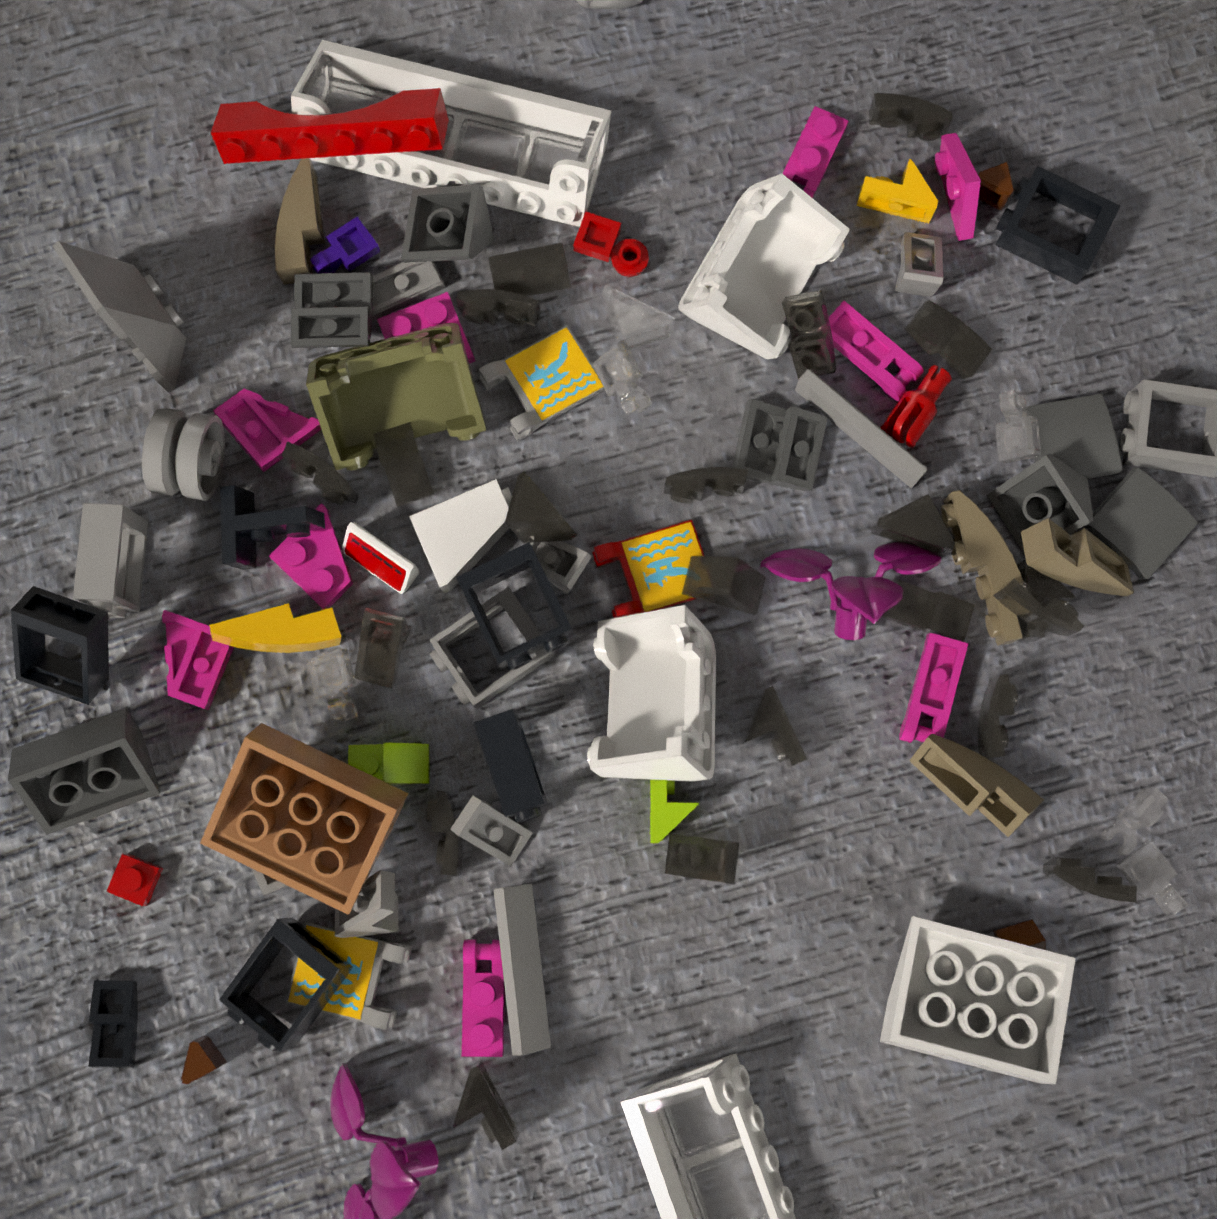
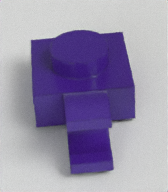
M355 217L326 236L330 247L314 255L310 261L314 265L313 269L317 274L335 273L341 264H344L350 272L378 254L380 248L360 219Z

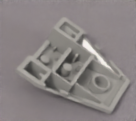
M60 241L52 245L100 317L121 341L124 340L133 349L131 351L139 362L143 361L151 376L168 393L174 390L186 343V337L179 328L184 321L171 303L164 306L158 297L164 292L151 274L144 277L135 265Z

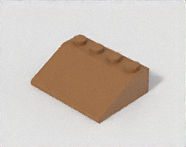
M261 723L244 738L200 844L349 915L393 829L409 793Z

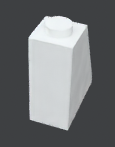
M496 479L409 516L438 585L444 594L452 591L459 583L456 577L470 571L514 524L511 511L517 509L509 488L501 490Z

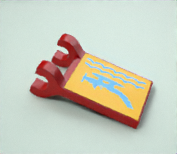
M692 520L626 540L601 544L593 548L592 556L596 568L617 560L620 562L632 601L613 607V610H611L613 618L666 609L716 594L717 592Z

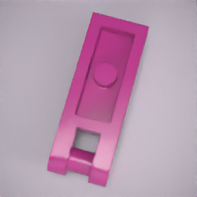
M814 106L782 173L789 180L804 185L803 191L811 198H814L849 122L847 119Z
M843 301L817 331L821 337L881 386L884 393L895 401L900 400L906 392L905 387L911 381H917L924 373L922 366L846 301ZM891 363L895 364L900 370L895 377L886 370Z
M934 633L927 634L906 715L900 728L899 740L912 743L913 740L924 742L930 734L944 738L968 643ZM921 714L934 717L930 728L918 725Z
M464 939L462 1057H503L505 986L499 940H492V944H477V939ZM477 960H491L492 971H477Z

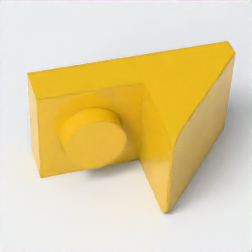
M909 159L900 184H896L891 179L883 176L873 178L865 176L856 206L929 224L937 209L938 200L912 159Z

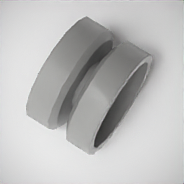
M157 409L148 424L142 450V472L147 490L154 494L173 496L180 490L182 495L189 499L203 501L211 499L217 490L224 464L225 433L222 420L217 415L195 413L188 418L187 414L182 410Z

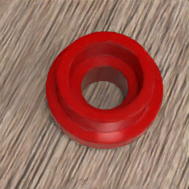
M624 239L618 242L612 250V266L623 276H637L648 265V250L642 242L636 239ZM626 252H634L637 257L633 261H627L623 258V255Z

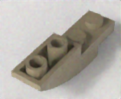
M960 490L953 491L943 500L944 505L941 506L943 523L946 528H951L954 540L951 543L953 561L955 565H960L962 574L978 571L979 577H976L975 581L976 589L980 599H985L989 614L986 615L985 622L990 637H995L997 646L1013 643L1023 638L1014 603L1028 596L1021 573L1008 546L989 518Z

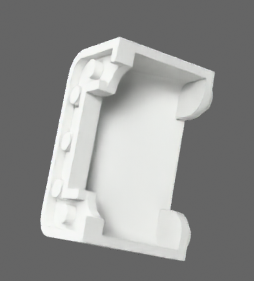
M779 174L750 186L736 203L682 296L678 309L690 319L765 359L777 358L786 351L790 344V329L783 323L816 265L827 261L832 262L842 253L845 246L843 241L850 229L785 175Z
M686 605L598 621L597 637L594 639L593 646L596 657L602 660L610 669L607 736L594 738L592 745L588 748L587 759L590 769L598 776L607 778L702 781L711 779L715 767L716 649L710 632Z

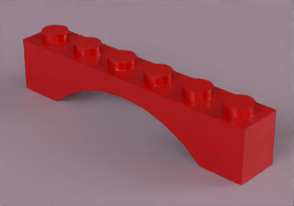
M441 88L404 90L368 107L329 115L284 113L268 108L257 101L220 104L211 135L223 164L443 150L449 118Z

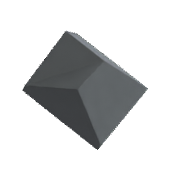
M480 184L412 189L401 260L404 263L473 259L494 241L484 190Z
M1050 453L986 495L1023 553L1024 547L1021 531L1047 518L1051 519L1070 535L1093 521L1088 478Z

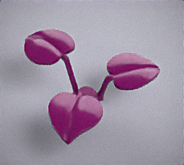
M891 542L877 547L874 551V558L881 562L875 577L842 576L833 580L832 573L828 571L832 567V559L820 552L803 548L786 549L776 552L762 560L760 568L766 567L775 575L796 582H809L820 577L823 578L827 583L831 599L830 609L836 611L835 635L845 640H859L866 636L867 619L875 624L888 609L896 605L903 597L902 587L891 580L883 578L884 573L890 569L904 575L923 573L939 565L942 557L913 544Z
M343 1063L336 1075L330 1099V1110L334 1127L343 1140H350L354 1135L357 1140L378 1143L374 1147L370 1158L372 1188L366 1193L360 1183L353 1184L349 1188L344 1202V1219H379V1217L380 1219H394L406 1208L419 1189L421 1182L416 1178L432 1175L437 1171V1149L431 1140L407 1144L405 1137L391 1138L364 1132L361 1128L365 1121L363 1100L349 1070L348 1063Z

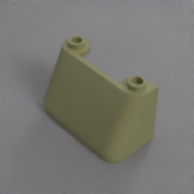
M457 323L440 324L372 342L367 347H353L321 356L309 364L306 386L336 470L343 468L357 470L363 468L369 463L368 460L373 456L374 449L443 430H447L450 436L457 437L461 441L473 439L480 432L486 431V424L469 360Z

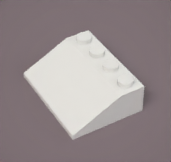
M913 916L888 997L880 1042L1040 1084H1056L1076 958Z

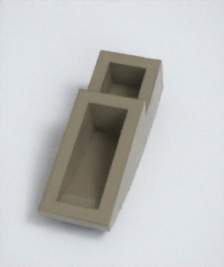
M310 158L301 159L292 175L282 200L277 221L275 271L284 285L294 283V274H313L310 261V245L325 244L318 177Z
M1047 518L1021 531L1026 564L1040 573L1061 583L1084 590L1120 596H1129L1134 593L1126 562L1085 528L1070 535L1051 519Z
M930 734L909 760L967 815L971 816L978 809L1007 837L1014 833L1044 801L1042 797L1001 766L977 752L935 734Z

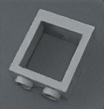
M1144 379L1131 391H1128L1123 406L1124 414H1128L1127 428H1124L1119 443L1120 451H1124L1123 464L1213 478L1217 477V390ZM1151 399L1206 407L1202 455L1147 447Z
M83 503L73 599L108 612V617L125 618L126 612L140 611L148 531L147 520L124 505Z
M509 586L482 604L488 619L505 610L526 642L542 635ZM471 611L429 640L435 648L434 651L429 653L442 673L449 669L457 682L451 687L464 705L471 702L477 709L555 656L554 652L547 653L545 648L535 652L531 657L532 661L508 672L478 693L448 649L456 641L479 627L473 612Z

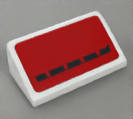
M350 522L347 526L342 552L398 593H406L419 575V569L416 565L357 523Z

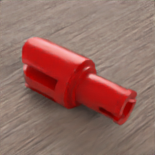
M932 365L929 368L928 373L916 390L906 391L880 427L890 437L893 436L895 441L899 443L906 442V445L912 449L936 416L937 408L935 402L952 380L951 375L944 368H941L939 373L936 374L939 369L936 365Z

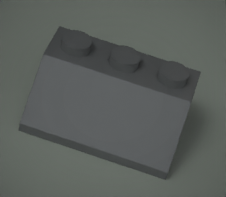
M126 708L16 747L11 752L8 781L46 835L160 794V787L144 737Z

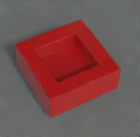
M585 211L573 244V251L609 263L612 250L621 231V223Z
M122 854L106 892L140 906H148L163 867L130 854Z

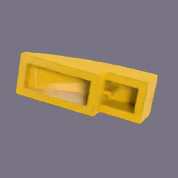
M289 603L209 625L213 641L236 648L260 652L293 653L315 651L338 646L342 638L333 608L293 618Z

